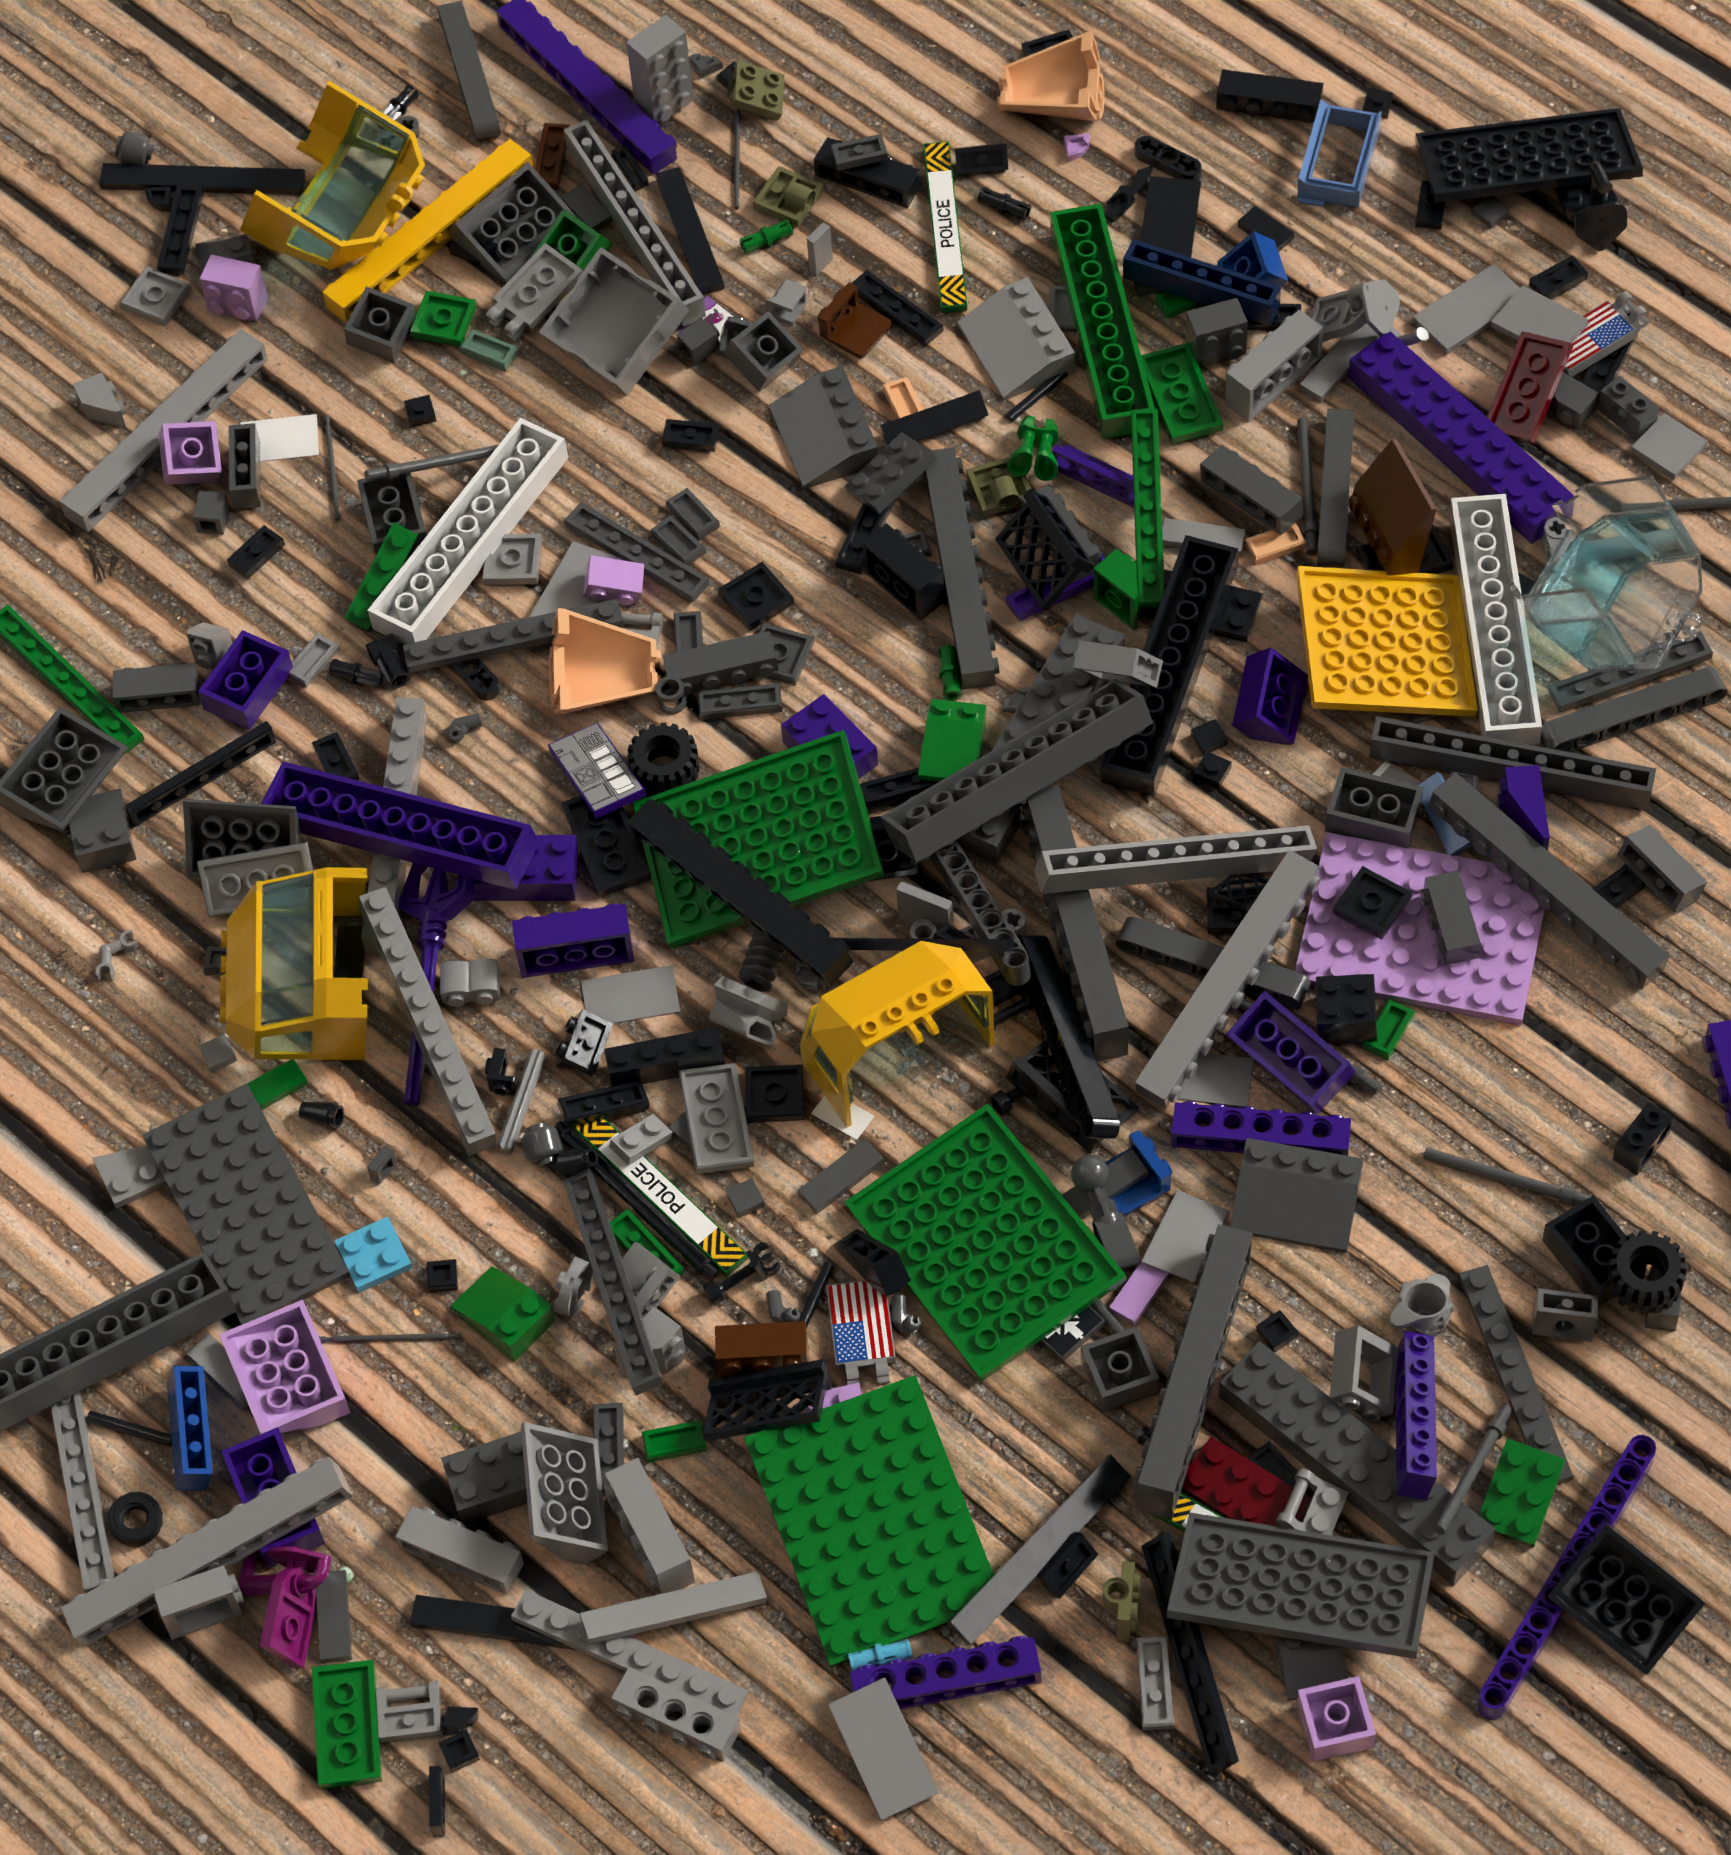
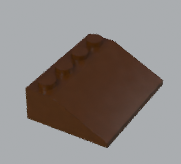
M1392 439L1356 482L1353 494L1349 498V508L1354 512L1360 528L1363 529L1368 538L1369 545L1375 550L1379 563L1383 565L1388 575L1419 573L1437 508L1398 440Z

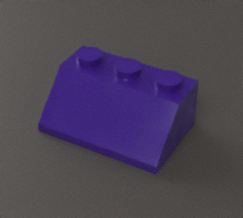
M1271 647L1247 656L1232 726L1250 739L1285 745L1294 744L1308 674Z

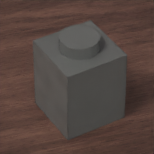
M702 317L676 334L679 350L695 366L718 350L719 331L712 323L708 324Z
M199 491L193 515L197 533L224 535L230 511L226 493Z

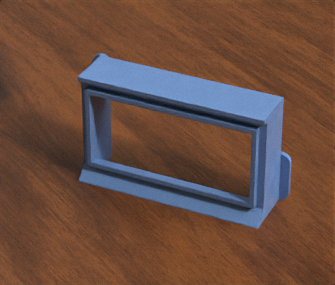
M1322 99L1320 100L1298 178L1297 201L1299 203L1321 207L1325 205V202L1359 208L1380 131L1381 111L1379 113L1349 109L1328 105ZM1327 123L1352 127L1355 130L1367 132L1353 184L1312 177Z

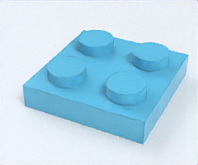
M388 1216L334 1240L358 1293L413 1269Z

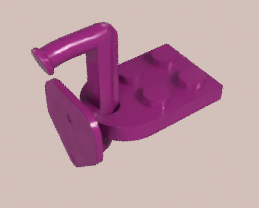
M292 1546L272 1547L268 1549L267 1555L286 1569L281 1570L278 1574L254 1575L257 1557L259 1553H262L261 1549L243 1558L238 1585L245 1596L270 1595L267 1603L264 1628L261 1633L260 1648L294 1669L304 1668L316 1611V1587L326 1580L332 1557L327 1554Z

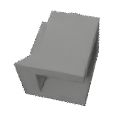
M786 279L783 284H780L773 297L765 300L766 311H769L777 320L794 325L808 303L806 286L797 281Z

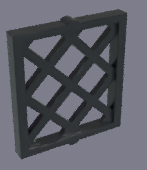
M1254 873L1229 875L1209 891V897L1247 912L1269 879ZM1258 882H1260V883H1262V884H1265V885L1258 886ZM1254 883V886L1244 887V884ZM1240 884V888L1230 889V885ZM1256 891V894L1246 895V892ZM1242 892L1243 896L1233 897L1232 893ZM1227 893H1228V897H1225V896H1223V895H1220V894H1227ZM1239 900H1244V903H1245V904L1240 903V902H1238V901H1239Z

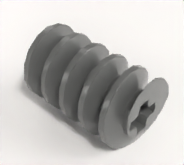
M755 929L752 934L753 938L749 943V948L746 951V958L743 960L742 968L739 971V978L746 986L754 990L769 992L772 989L770 982H773L776 978L774 972H777L779 969L777 963L782 961L780 953L784 951Z

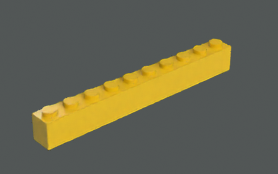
M511 139L498 146L486 159L480 161L475 168L466 175L461 176L448 190L443 191L437 199L428 206L423 207L415 217L405 222L399 230L387 237L381 247L375 248L356 265L347 269L334 283H330L322 292L326 308L347 324L366 286L383 293L388 292L452 239L448 232L458 220L527 162L533 167L531 154Z

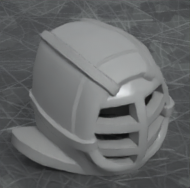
M1433 1274L1425 1280L1405 1281L1399 1287L1401 1292L1392 1309L1390 1316L1391 1325L1395 1328H1406L1409 1332L1430 1335L1435 1338L1445 1330L1451 1313L1454 1311V1305L1449 1299L1450 1281L1440 1274Z

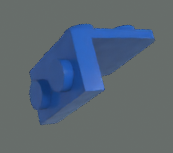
M1139 1130L1129 1135V1149L1105 1162L1108 1165L1133 1149L1149 1172V1176L1112 1199L1116 1204L1118 1212L1121 1211L1123 1216L1130 1214L1171 1190V1175L1173 1172L1169 1163L1165 1159L1161 1160L1158 1157L1152 1140L1149 1137L1145 1138Z

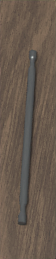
M737 109L735 110V209H739L740 110Z
M325 415L333 506L335 509L334 516L335 520L339 521L338 492L331 427L329 424L330 416Z
M461 1333L319 1336L321 1342L461 1339Z

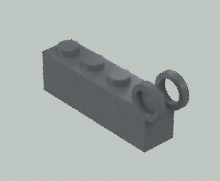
M770 631L662 655L667 677L658 681L656 693L659 697L661 710L667 714H677L686 707L687 700L685 695L705 689L712 690L718 686L731 683L738 684L745 680L772 675L773 671L779 669ZM669 683L670 689L661 693L662 686ZM682 698L680 705L677 707L669 708L664 705V702H674Z

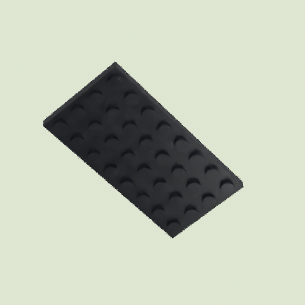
M1620 108L1415 133V143L1435 203L1590 183V165L1594 161L1602 165L1609 181L1643 177V166Z

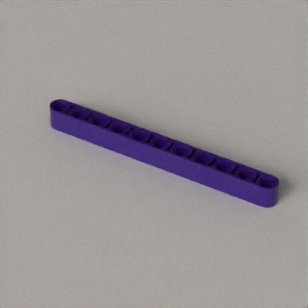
M1637 1435L1630 1440L1483 1685L1478 1700V1711L1484 1718L1496 1720L1504 1715L1565 1613V1610L1557 1604H1550L1546 1598L1561 1577V1573L1565 1571L1576 1555V1548L1581 1547L1594 1531L1590 1524L1600 1523L1604 1518L1612 1526L1616 1527L1654 1461L1656 1444L1651 1437ZM1634 1451H1645L1648 1456L1640 1457ZM1628 1474L1634 1480L1625 1481L1620 1478V1475ZM1612 1498L1617 1500L1619 1504L1612 1506L1605 1500ZM1539 1621L1546 1628L1538 1630L1532 1627L1531 1623ZM1524 1646L1531 1653L1522 1655L1516 1651V1648ZM1511 1672L1516 1678L1506 1680L1501 1676V1673ZM1495 1697L1501 1703L1493 1706L1488 1704L1485 1699Z

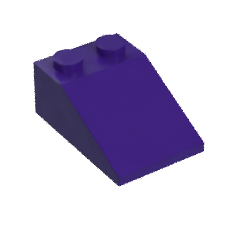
M1540 766L1505 767L1504 778L1499 779L1498 809L1503 810L1506 816L1548 851L1550 836Z

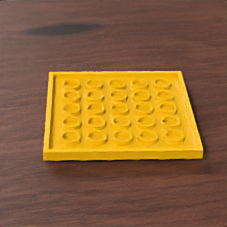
M1298 566L1296 579L1312 708L1476 716L1478 708L1458 575L1428 573L1388 575L1386 571Z

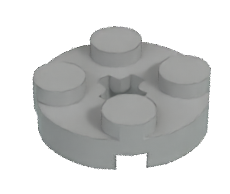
M574 1257L568 1272L562 1271L556 1283V1288L560 1289V1292L553 1306L555 1313L574 1318L581 1311L585 1300H582L581 1297L585 1290L590 1292L594 1277L590 1262Z

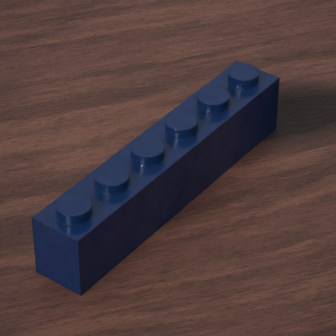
M1133 239L1123 257L1124 279L1207 306L1237 298L1245 317L1270 326L1280 307L1281 286Z

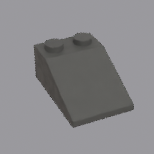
M121 788L91 795L69 823L75 856L81 872L84 873L137 860Z

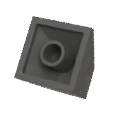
M243 232L195 244L202 271L211 254L255 264L248 237Z

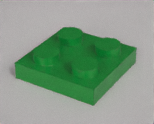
M426 290L410 330L411 338L460 347L464 342L477 308L476 300Z

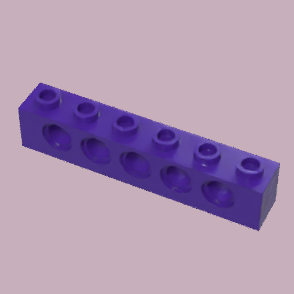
M1192 1101L1175 1102L1171 1147L1243 1154L1246 1139L1251 1138L1348 1156L1351 1118H1344L1341 1115L1319 1116L1310 1112H1301L1299 1114L1287 1113L1280 1109L1270 1111L1256 1110L1248 1106L1232 1108L1223 1104H1213L1210 1106L1199 1105ZM1204 1122L1207 1123L1208 1126L1200 1127L1196 1124ZM1234 1125L1238 1128L1235 1130L1227 1129L1226 1126ZM1265 1128L1268 1131L1257 1132L1255 1129ZM1291 1130L1296 1132L1297 1134L1288 1135L1284 1132ZM1322 1133L1326 1135V1137L1318 1138L1314 1136V1134Z
M1404 1331L1398 1345L1395 1384L1396 1495L1427 1500L1437 1479L1434 1336Z
M1016 1636L1008 1642L998 1644L995 1642H985L977 1648L967 1650L962 1647L953 1648L947 1653L940 1655L926 1653L914 1660L894 1659L887 1662L886 1665L877 1667L863 1665L856 1668V1671H850L853 1692L882 1678H886L887 1682L892 1684L890 1689L900 1710L1042 1683L1041 1668L1034 1637L1027 1638L1026 1636ZM1006 1658L1015 1662L1010 1667H1003L999 1664L1002 1659ZM974 1664H979L984 1667V1669L978 1673H973L968 1670V1668ZM943 1670H949L953 1675L950 1678L943 1679L938 1676V1673ZM911 1676H919L923 1679L918 1684L907 1682Z

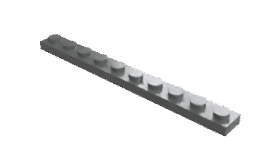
M588 1169L563 1181L631 1388L637 1396L664 1384L595 1177L591 1169Z

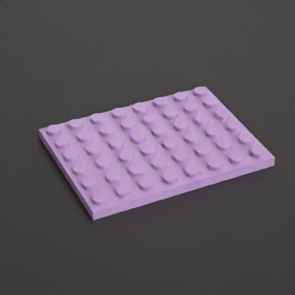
M1326 832L1319 863V877L1321 881L1315 892L1312 893L1295 968L1296 972L1310 979V986L1316 987V977L1374 974L1376 998L1390 999L1394 1002L1522 1026L1545 910L1539 905L1537 899L1527 891L1520 889L1516 881L1508 874L1499 871L1492 862L1410 847L1404 848ZM1362 866L1412 892L1410 901L1382 940L1333 914L1334 905ZM1459 871L1481 942L1480 955L1477 959L1445 965L1443 955H1438L1436 951L1435 938H1437L1435 930H1430L1427 914L1430 912L1428 906H1423L1420 889H1424L1425 877Z

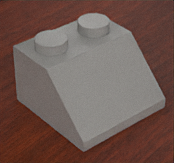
M653 1307L645 1315L643 1322L660 1373L667 1374L673 1366L677 1367L680 1365L686 1354L682 1328L657 1308ZM617 1347L615 1354L620 1375L623 1378H628L619 1348Z

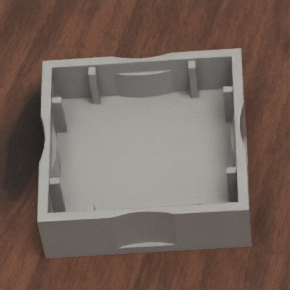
M600 247L579 276L572 291L559 303L539 333L550 344L628 396L687 315L689 309L679 298L653 281L639 276L629 265Z

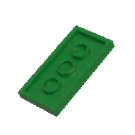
M1189 342L1141 355L1151 395L1172 444L1223 430L1222 419Z
M374 1660L312 1667L319 1788L325 1789L382 1782Z

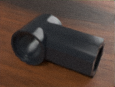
M389 634L366 644L375 667H379L389 688L395 687L398 689L405 686L411 677L401 658L399 647L393 635Z

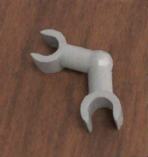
M132 930L124 931L120 935V939L104 944L99 948L100 964L95 970L99 982L104 971L110 972L112 981L115 979V971L111 965L112 954L123 949L131 952L139 947L137 940L131 943L125 942L134 937Z

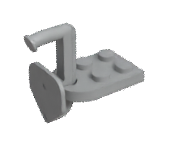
M1384 279L1361 283L1351 287L1349 290L1317 298L1310 318L1323 326L1322 342L1352 334L1366 323L1380 337L1391 331L1406 346L1425 342L1429 338L1428 331L1423 327L1416 328L1415 332L1401 335L1392 326L1400 307V298L1397 291Z

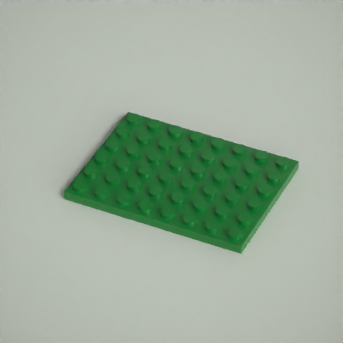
M844 730L633 802L635 812L649 798L657 804L665 803L673 811L674 817L677 819L683 817L693 827L692 831L696 834L699 832L704 833L711 840V845L714 848L722 847L731 856V861L735 864L738 861L743 863L750 870V875L753 878L761 877L771 887L769 890L774 894L777 892L783 894L790 901L789 905L791 907L885 876L850 745ZM643 842L667 944L670 948L747 923Z
M989 1104L974 1112L844 1202L846 1208L866 1234L898 1252L911 1281L906 1283L907 1287L981 1382L1127 1280L1124 1272Z
M916 1375L823 1408L819 1422L774 1430H763L744 1437L745 1444L830 1668L848 1662V1653L875 1648L874 1644L881 1643V1646L896 1643L947 1625V1622L993 1575L990 1563Z

